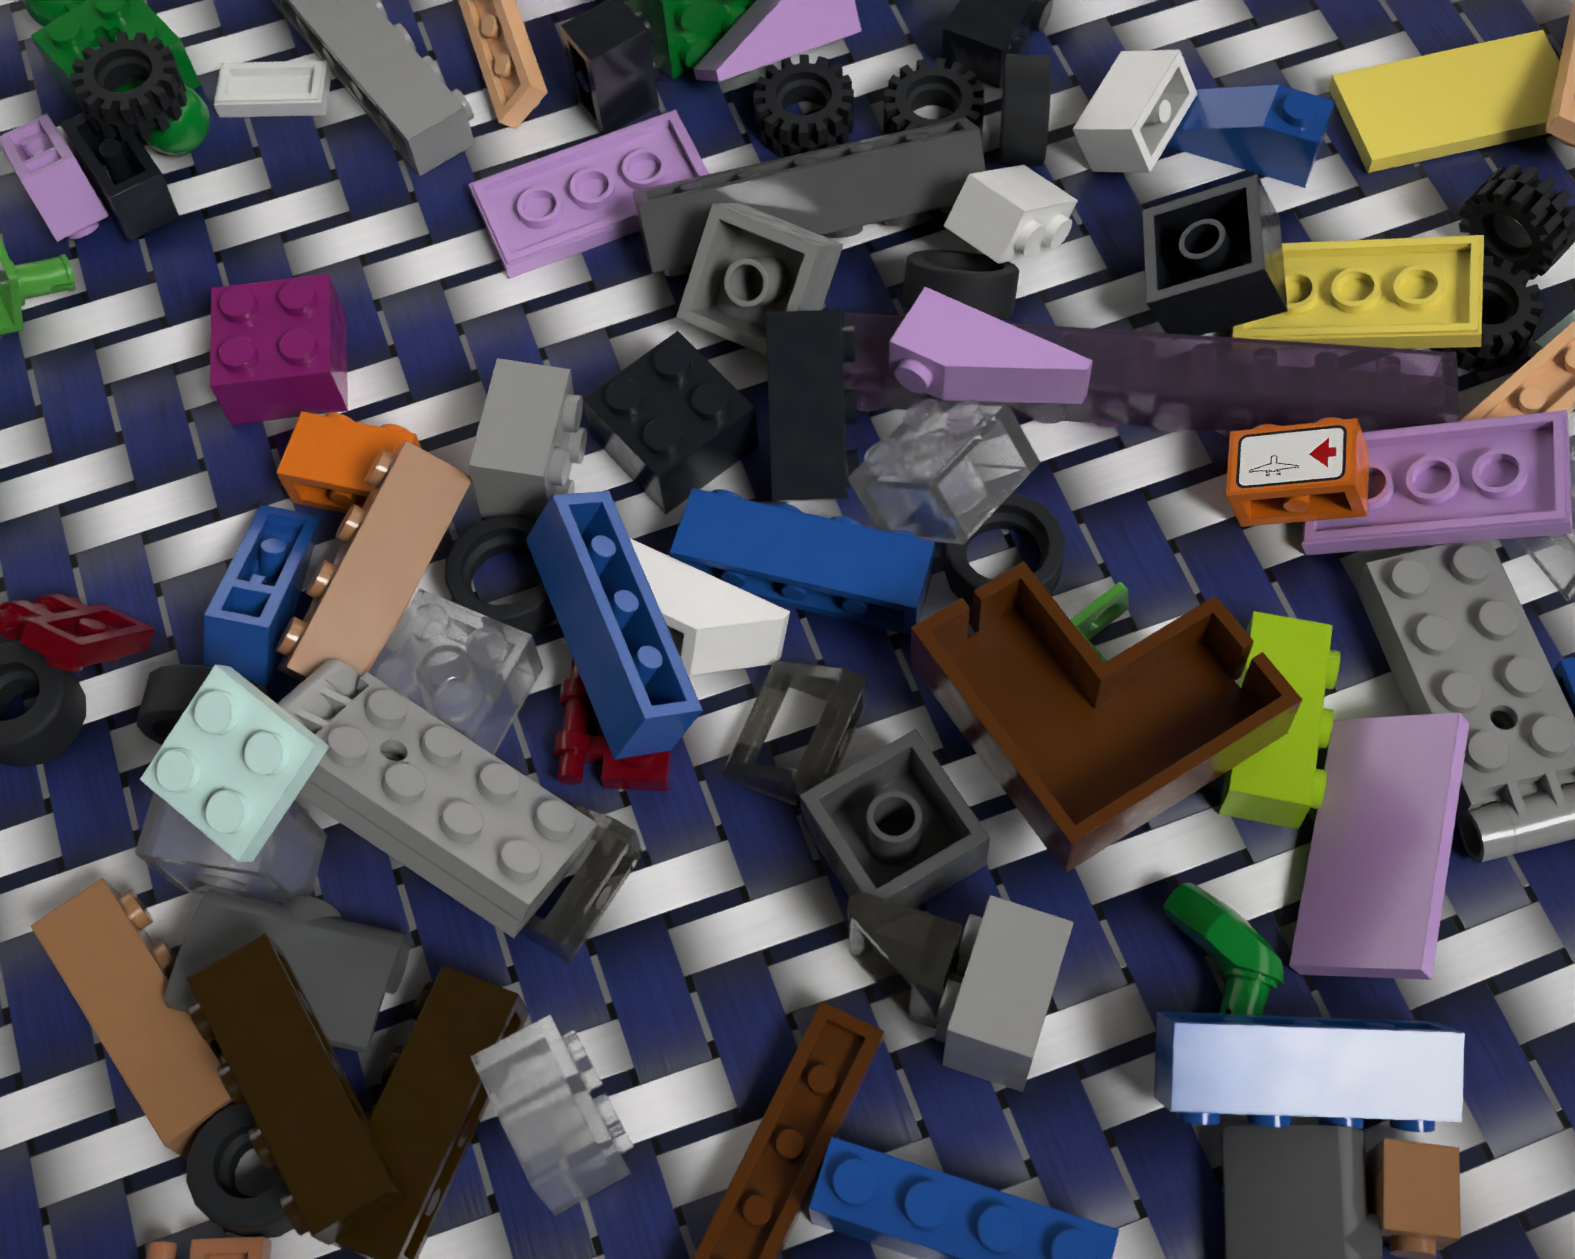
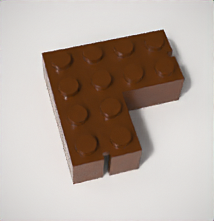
M1024 561L973 591L971 629L975 634L968 637L970 607L963 598L911 627L912 666L1064 873L1072 870L1286 735L1303 700L1263 652L1251 659L1241 688L1235 682V680L1242 676L1254 641L1216 595L1105 663Z

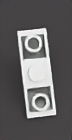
M630 538L688 675L777 663L782 655L790 611Z

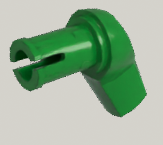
M1190 882L1182 883L1163 905L1164 913L1169 921L1200 946L1210 956L1216 967L1222 971L1221 976L1226 979L1219 1013L1263 1015L1269 991H1276L1277 986L1283 985L1284 971L1281 959L1258 931L1234 909L1197 885Z

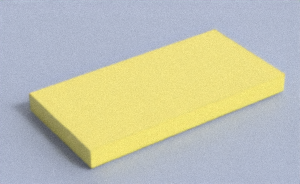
M1539 30L1335 74L1331 77L1328 89L1367 173L1549 134L1545 130L1560 61L1544 31Z
M1484 235L1282 243L1288 311L1233 326L1230 328L1229 339L1231 353L1481 347Z

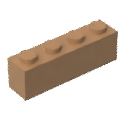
M407 440L395 447L391 453L382 449L370 467L364 481L373 486L363 507L360 508L353 504L337 530L335 538L344 543L334 562L331 564L323 560L306 589V594L314 598L303 620L293 617L278 641L275 651L284 656L277 670L303 682L324 662L339 660L351 666L360 677L366 672L372 675L472 482L471 476Z
M101 878L32 924L31 928L163 1145L187 1159L198 1131L216 1112L235 1103L226 1091L217 1070L218 1066L227 1061L215 1039L209 1043L203 1039L189 1013L170 1009L165 1005L164 995L177 956L164 940L155 946L145 928L152 924L154 920L147 908L131 889L121 895L104 878Z

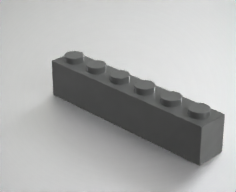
M964 117L632 192L646 257L652 272L663 271V274L666 276H677L691 272L712 203H742L819 235L829 233V236L833 238H845L861 233L863 225L884 221L886 225H903L917 220V213L939 209L942 213H950L968 175L986 170L980 129Z

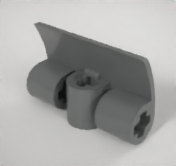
M212 889L208 890L199 903L176 958L164 995L165 1005L170 1009L189 1013L187 1005L197 999L186 977L266 933L283 950L331 1046L360 1053L367 1052L385 993L395 994L401 984L409 957L410 935L343 920L341 914L332 905L311 896L291 897L282 906Z
M1240 1125L1227 1126L1223 1129L1221 1133L1225 1259H1383L1382 1233L1379 1219L1376 1213L1369 1212L1364 1131L1352 1127L1329 1125H1289V1127Z

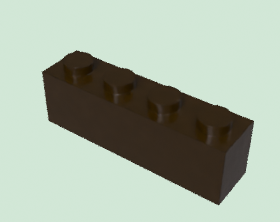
M265 933L186 977L197 999L187 1005L191 1019L207 1043L216 1039L227 1061L217 1067L218 1074L226 1091L236 1105L239 1106L247 1102L257 1123V1126L248 1131L250 1141L258 1157L268 1170L278 1166L289 1191L280 1196V1202L295 1231L300 1236L310 1232L311 1237L331 1245L408 1199L283 950Z
M445 965L442 966L435 983L429 981L424 985L413 1009L412 1017L416 1023L405 1046H397L385 1064L381 1083L385 1087L374 1111L365 1112L408 1199L332 1243V1245L364 1259L419 1258L530 1013L518 993Z

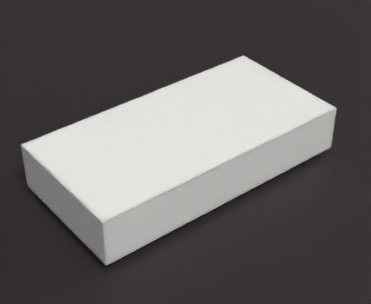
M328 61L221 63L214 100L219 118L326 115L332 76Z

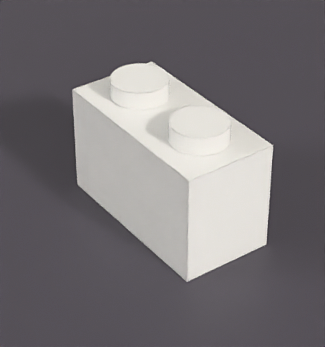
M1180 50L1120 52L1072 129L1092 172L1150 173L1197 95Z
M1025 165L971 173L968 175L944 227L1000 264L1052 251L1059 247L1071 230L1072 220L1069 217L1078 200Z

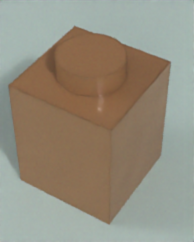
M1383 1138L1367 1152L1369 1212L1376 1213L1381 1227L1382 1243L1390 1244L1391 1255L1408 1259H1435L1436 1250H1443L1461 1239L1459 1147Z

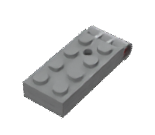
M1491 540L1443 544L1367 562L1355 588L1410 715L1460 712L1469 722L1455 820L1459 827L1461 840L1470 858L1476 863H1481L1575 839V717ZM1492 722H1494V723L1500 725V726L1503 727L1504 729H1500V728L1496 727Z
M328 660L277 703L330 746L298 795L512 938L519 933L579 861L598 824L370 673L366 672L360 677L351 666L342 661Z

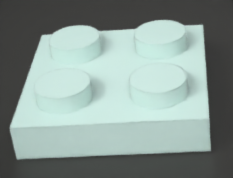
M215 664L140 780L237 862H253L330 746L232 667Z

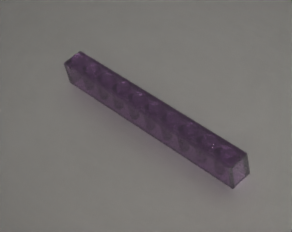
M845 312L843 325H854L856 354V362L844 363L845 388L856 387L857 409L863 411H875L885 408L913 410L922 415H936L942 412L971 414L981 419H997L1000 417L1028 418L1046 424L1071 421L1095 423L1105 428L1128 425L1155 427L1164 432H1178L1184 429L1214 431L1224 436H1230V431L1249 430L1263 424L1278 426L1315 423L1320 419L1329 417L1341 419L1357 418L1362 432L1456 422L1459 417L1457 352L1018 323L1009 324L1093 360L1088 392L1082 404L943 401L925 392H912L903 387L897 379L889 376V341L905 316Z

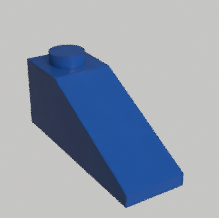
M1283 85L1196 89L1197 95L1168 142L1167 147L1303 188L1306 187L1322 146L1335 104L1334 100Z
M260 505L204 614L203 666L211 668L215 664L230 666L244 678L251 680L257 685H268L281 656V653L275 651L276 646L286 626L295 614L320 529V516Z

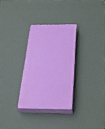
M675 109L469 183L468 185L476 207L510 279L641 231L632 191L708 175L709 172Z
M1567 410L1362 432L1369 449L1367 516L1302 522V547L1306 555L1573 534L1570 432Z
M1460 712L1333 720L1324 768L1327 772L1325 793L1319 810L1317 809L1289 963V966L1300 975L1432 980L1469 730V722Z

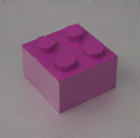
M329 274L211 288L210 388L231 425L299 417L301 411L314 414L348 411L346 314Z

